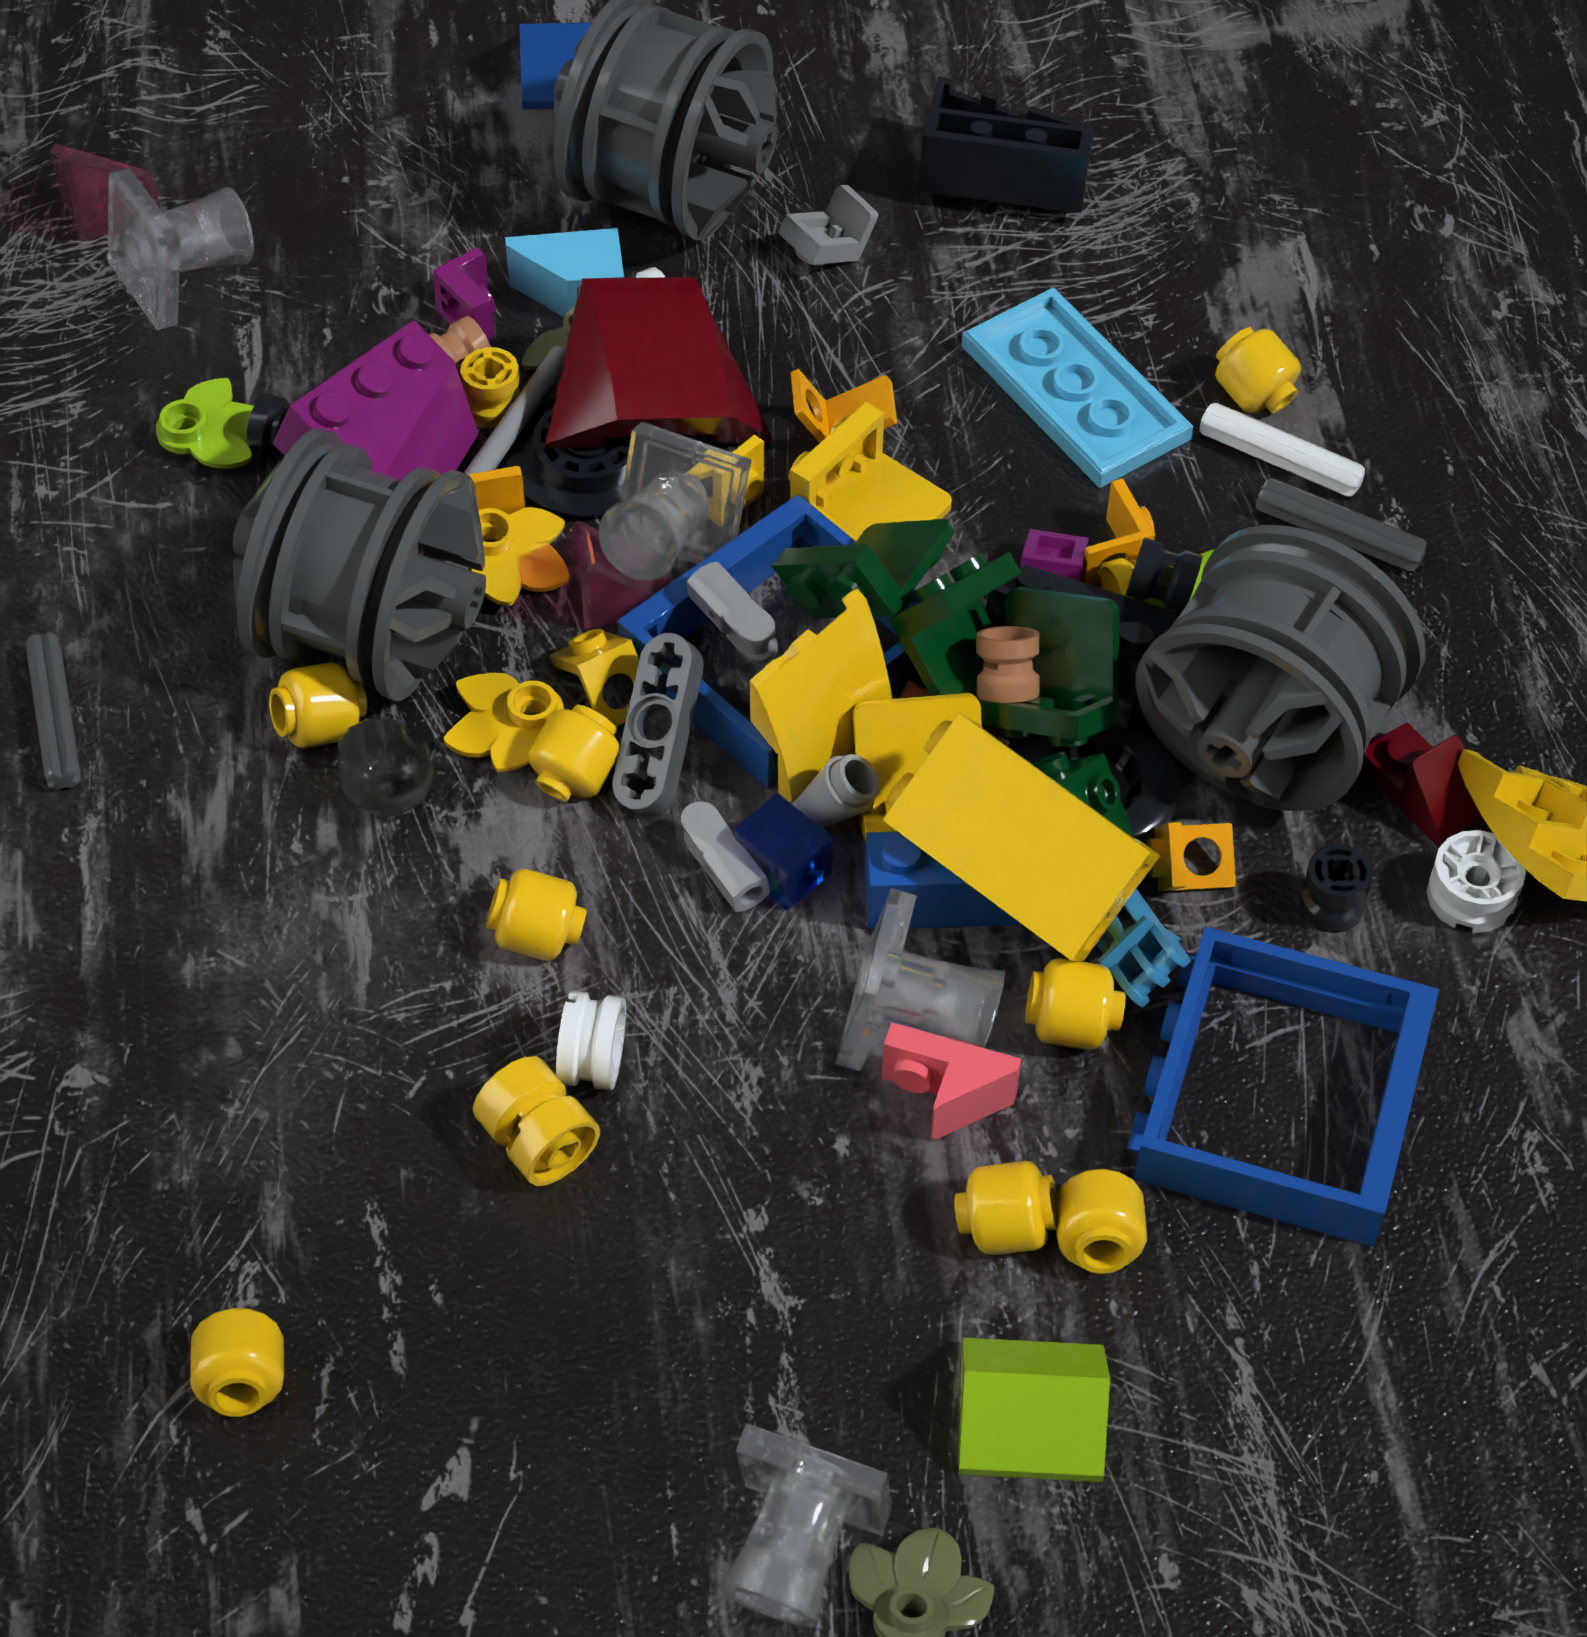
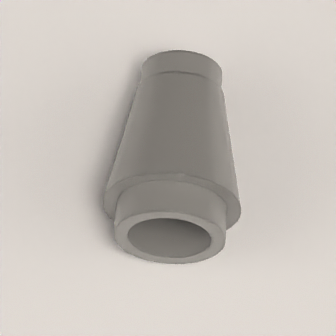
M849 754L831 758L800 794L798 799L791 804L790 815L794 824L801 831L807 834H814L821 829L869 811L880 791L879 777L873 766L859 755Z

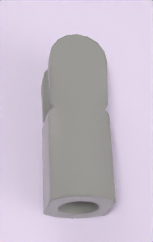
M719 562L708 563L695 571L686 581L690 599L722 633H726V637L744 659L754 664H764L771 661L778 651L777 639L774 636L775 621L772 616L751 599V596Z
M704 801L691 803L684 808L681 814V825L685 831L684 842L686 847L701 866L704 867L705 872L735 912L746 911L763 901L770 893L768 878L738 838L733 836V832L718 810L712 804Z

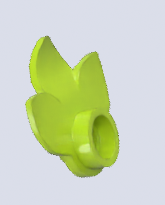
M218 378L201 382L190 388L184 399L173 401L162 409L156 423L157 439L166 450L177 454L191 453L203 465L228 469L241 467L252 461L251 450L247 442V425L254 406L232 401L233 393L229 378Z

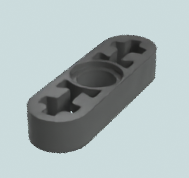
M663 633L655 636L642 650L612 782L616 799L631 811L645 817L661 814L669 808L675 799L704 669L703 658L699 650L683 637L674 633ZM676 654L683 659L680 668H671L667 675L661 670L662 662L672 661ZM668 688L676 694V698L673 700L666 695L654 693V691L657 689L666 694ZM668 709L672 716V725L669 732L661 739L648 740L644 730L648 717L657 710ZM644 749L653 755L663 756L662 760H657L650 756L648 761L640 756L641 750ZM649 775L656 780L654 789H646L642 795L635 792L634 786L636 781H646Z

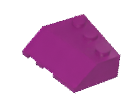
M413 320L291 404L273 444L286 455L295 442L311 429L322 428L336 433L343 443L363 448L370 458L372 471L402 480L410 471L417 467L435 470L440 475L449 470H457L478 436V431L455 361Z

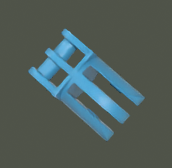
M1136 888L1124 905L1128 911L1122 908L1097 942V946L1103 953L1098 962L1111 971L1131 1000L1137 1005L1145 1007L1150 1002L1148 994L1157 985L1164 988L1170 982L1168 974L1177 965L1185 968L1191 962V959L1180 945L1183 940L1164 928Z

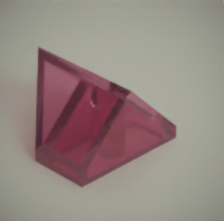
M56 143L50 149L59 191L81 242L155 221L162 212L153 172Z
M578 521L570 528L566 536V542L584 629L617 624V620L670 584L668 569L665 563L581 521Z

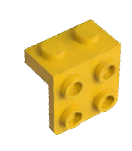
M868 402L861 405L848 418L843 417L839 419L831 428L828 436L811 452L805 451L798 456L789 472L790 499L799 494L855 541H857L866 528L876 523L943 519L950 512L952 503L949 493L883 453L884 412Z
M970 693L873 700L863 701L855 706L853 710L855 755L863 757L873 766L880 781V791L875 798L872 808L858 815L859 826L865 842L866 832H898L883 821V818L891 808L886 803L887 798L896 783L906 773L910 772L915 775L929 755L924 750L926 742L942 721L949 719L953 722L958 713L972 718L982 726L981 705L976 696Z

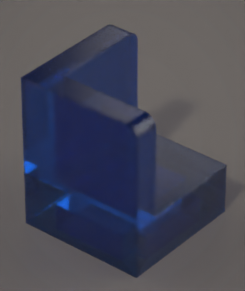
M776 793L735 828L736 841L769 867V897L786 911L790 910L832 874L833 836L779 793Z

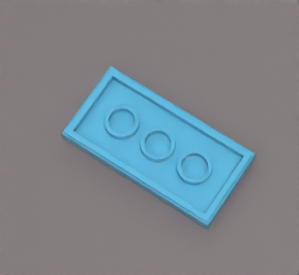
M1054 287L963 332L962 347L1099 489L1190 441L1192 438L1193 425Z

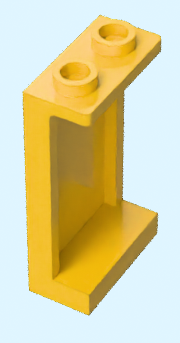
M958 713L953 722L945 719L937 726L926 742L924 750L929 755L915 775L910 772L906 773L891 790L886 801L891 808L883 818V821L1068 959L1083 962L1160 855L1140 840L1128 835L981 728L982 726L972 718Z

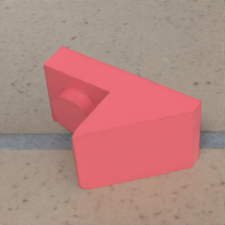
M891 1022L883 1046L881 1079L894 1082L898 1087L908 1092H930L937 1094L933 1106L930 1138L935 1140L1013 1105L1017 1095L1021 1058Z

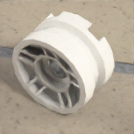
M1481 830L1462 831L1449 837L1438 849L1426 891L1429 905L1440 920L1454 929L1457 924L1472 927V933L1490 932L1503 926L1508 916L1514 913L1518 896L1524 884L1526 869L1515 860L1493 833Z
M571 990L568 994V999L575 1003L565 1002L558 1037L556 1076L564 1085L576 1086L580 1080L592 1081L595 1089L612 1091L617 1081L623 1051L626 1023L625 998L607 995L603 1001L590 1000L588 992Z

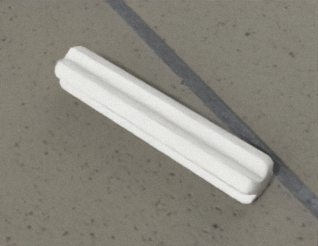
M1211 403L1202 416L1199 431L1204 436L1343 496L1353 497L1362 484L1365 468L1361 464L1219 403Z

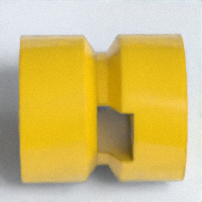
M529 1056L511 1062L490 1078L476 1096L473 1112L475 1118L495 1142L502 1146H507L506 1151L509 1159L529 1183L535 1186H544L564 1178L588 1158L597 1145L600 1128L577 1099L572 1096H566L565 1085L544 1060L537 1056Z

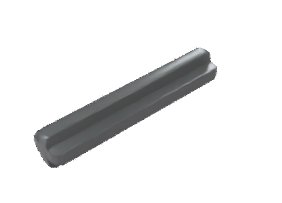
M1267 479L1258 493L1256 508L1260 512L1299 528L1332 538L1353 550L1405 571L1414 572L1425 555L1427 543L1424 539L1276 479Z
M46 632L43 635L33 634L27 639L25 645L44 776L47 780V786L53 790L59 791L65 787L74 788L79 784L81 774L59 638L52 632Z

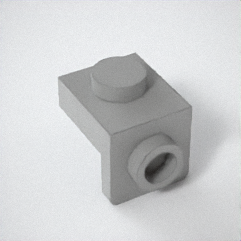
M838 185L834 190L826 211L786 214L778 233L795 248L796 255L808 264L823 266L827 263L859 261L878 219V213L849 185Z

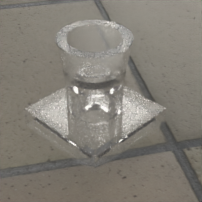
M130 168L109 173L108 263L156 330L178 325L179 273L213 266L248 264L252 260L254 239L249 216L240 197L230 187H223L198 200L162 212Z
M641 422L631 433L621 502L606 511L599 526L600 545L608 561L618 571L630 578L650 581L666 575L673 567L677 557L699 564L738 536L751 459Z
M891 888L863 954L835 1064L861 1071L882 1021L897 1023L985 1048L999 1006L1005 971L964 966L904 951L903 948L917 896Z
M746 1423L736 1449L739 1465L746 1488L766 1494L741 1552L719 1589L732 1600L766 1616L802 1627H817L824 1585L843 1522L880 1536L883 1535L892 1510L888 1473Z

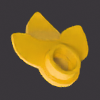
M534 507L523 508L509 515L495 508L478 510L483 540H496V542L483 541L485 558L483 571L472 569L473 572L485 575L486 589L484 595L489 600L500 605L511 606L518 598L521 588L533 592H547L568 583V568L562 557L550 545L561 534L565 526V521L562 518L544 509Z
M485 673L465 677L456 682V688L471 712L465 715L444 736V744L454 752L465 757L481 758L491 755L493 766L497 772L518 769L529 763V748L549 716L554 711L564 709L563 701L551 686L541 681L531 680L519 683L516 679L505 673ZM530 713H539L536 715H528Z

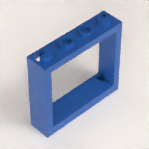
M797 494L617 620L618 636L632 640L640 660L643 648L655 636L663 633H674L685 638L708 622L710 619L690 599L686 582L695 571L708 563L719 562L736 582L749 593L776 573L772 568V564L785 548L852 545L856 541ZM914 591L912 592L913 596L910 603L902 611L919 602ZM894 616L875 617L888 629H890L894 634H896L894 628L892 627L889 619ZM900 642L883 653L892 699H897L908 681L913 682L920 677ZM674 656L672 661L662 662L661 670L668 675L671 668H680L682 662ZM701 679L692 723L767 789L771 788L778 782V754L746 717ZM668 688L666 694L657 689L655 690L659 694L666 695L673 700L676 698V694Z
M1205 927L1197 954L1186 952L1191 962L1185 968L1180 966L1176 986L1186 989L1183 1002L1178 1004L1170 1001L1166 1011L1160 1040L1170 1042L1167 1057L1165 1059L1153 1056L1143 1095L1154 1097L1150 1114L1137 1111L1127 1146V1151L1138 1153L1134 1180L1374 1247L1385 1215L1439 989ZM1212 983L1398 1033L1358 1194L1166 1141Z

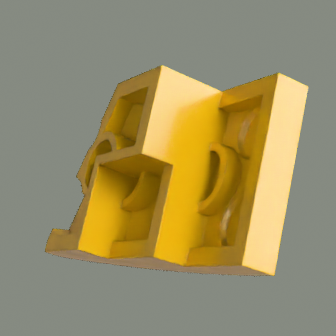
M858 589L849 592L842 598L846 610L818 635L807 629L791 643L788 650L782 656L772 660L750 680L751 723L778 754V794L789 808L831 758L855 754L853 710L855 706L863 701L892 699L889 677L876 626L867 599Z
M1463 749L1457 763L1476 807L1496 838L1519 864L1561 898L1587 902V786L1563 778L1553 777L1520 765L1516 767L1514 772H1508L1485 759L1478 752Z

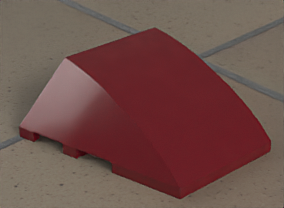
M695 277L582 278L567 340V351L561 379L556 390V402L552 420L547 431L544 448L602 446L606 438L686 435H713L714 443L746 442L753 435H756L764 442H770L772 435Z

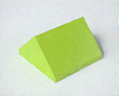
M962 1338L959 1475L1103 1482L1110 1375L1104 1345Z

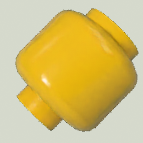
M1246 327L1231 337L1217 352L1216 358L1220 362L1215 371V377L1244 412L1252 414L1267 408L1274 414L1283 409L1298 394L1294 383L1300 375L1301 364L1271 329L1265 328L1254 331L1251 327Z
M335 662L293 668L283 673L278 687L273 688L270 692L269 709L272 723L278 735L281 737L287 736L292 744L301 749L344 742L352 738L358 728L359 717L365 716L367 712V697L362 683L352 680L343 666Z
M577 704L572 710L561 709L554 711L547 719L528 751L529 764L539 775L535 784L543 792L562 802H567L571 795L580 798L596 796L617 763L620 744L615 738L617 734L616 726L602 714L584 705Z
M519 869L512 874L510 880L499 879L489 909L486 928L495 930V941L502 949L544 961H552L561 953L565 943L577 946L584 926L587 909L575 906L577 892L576 887L570 881L529 869Z
M1056 958L1046 965L1043 972L1034 971L1032 973L1026 1003L1025 1023L1035 1025L1036 1035L1043 1043L1094 1050L1103 1043L1107 1030L1120 1031L1126 995L1125 992L1114 991V979L1111 971L1106 966Z
M1026 1160L985 1165L973 1169L967 1180L966 1192L955 1194V1216L960 1234H972L974 1243L985 1255H999L1040 1249L1047 1242L1049 1231L1057 1229L1055 1214L1057 1191L1053 1177L1051 1175L1042 1176L1036 1164Z
M1095 1169L1087 1170L1071 1177L1060 1187L1055 1201L1056 1233L1059 1249L1068 1261L1089 1272L1105 1274L1122 1269L1142 1253L1147 1241L1145 1204L1142 1190L1133 1179L1118 1171Z
M230 1308L218 1311L202 1320L192 1334L190 1350V1385L197 1399L219 1414L230 1417H242L253 1414L275 1399L282 1389L284 1379V1338L277 1323L264 1313L248 1308Z

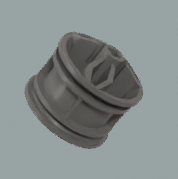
M610 0L598 13L585 35L575 47V58L569 59L564 64L556 81L554 91V163L559 186L564 194L573 199L585 202L594 199L608 205L615 204L654 217L659 222L676 226L683 236L695 240L706 239L718 230L728 215L737 208L755 185L756 177L750 176V173L762 174L768 167L775 150L777 128L774 122L777 119V104L770 43L761 32L747 28L736 32L724 26H715L674 13L667 8L653 5L650 0Z
M322 428L311 429L295 442L257 489L255 496L245 506L234 532L233 551L236 555L244 557V560L236 558L233 563L237 627L244 649L248 653L262 658H271L278 655L294 662L306 659L316 649L345 658L348 673L354 681L368 686L375 685L377 692L382 697L394 701H402L411 695L420 684L422 678L426 677L442 662L461 640L462 631L472 626L483 602L486 577L483 574L468 570L472 568L482 572L485 567L477 493L472 478L456 470H449L440 475L439 472L425 467L413 469L402 480L372 471L370 458L363 448L343 443L336 433Z
M1282 525L1249 527L1228 536L1213 551L1204 566L1201 582L1178 619L1167 632L1153 641L1140 660L1136 672V693L1144 717L1157 738L1178 761L1204 781L1258 806L1284 811L1314 810L1333 804L1341 799L1355 782L1363 764L1364 753L1374 733L1394 703L1410 691L1421 673L1425 660V640L1419 619L1406 596L1382 570L1360 553L1332 538L1302 528Z

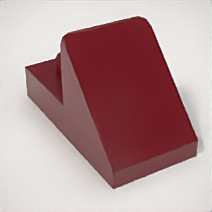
M1405 722L1368 745L1364 753L1361 770L1438 848L1449 837L1462 831H1468L1484 821L1464 783L1457 764L1464 749L1463 743L1457 735H1453L1432 747L1408 722Z

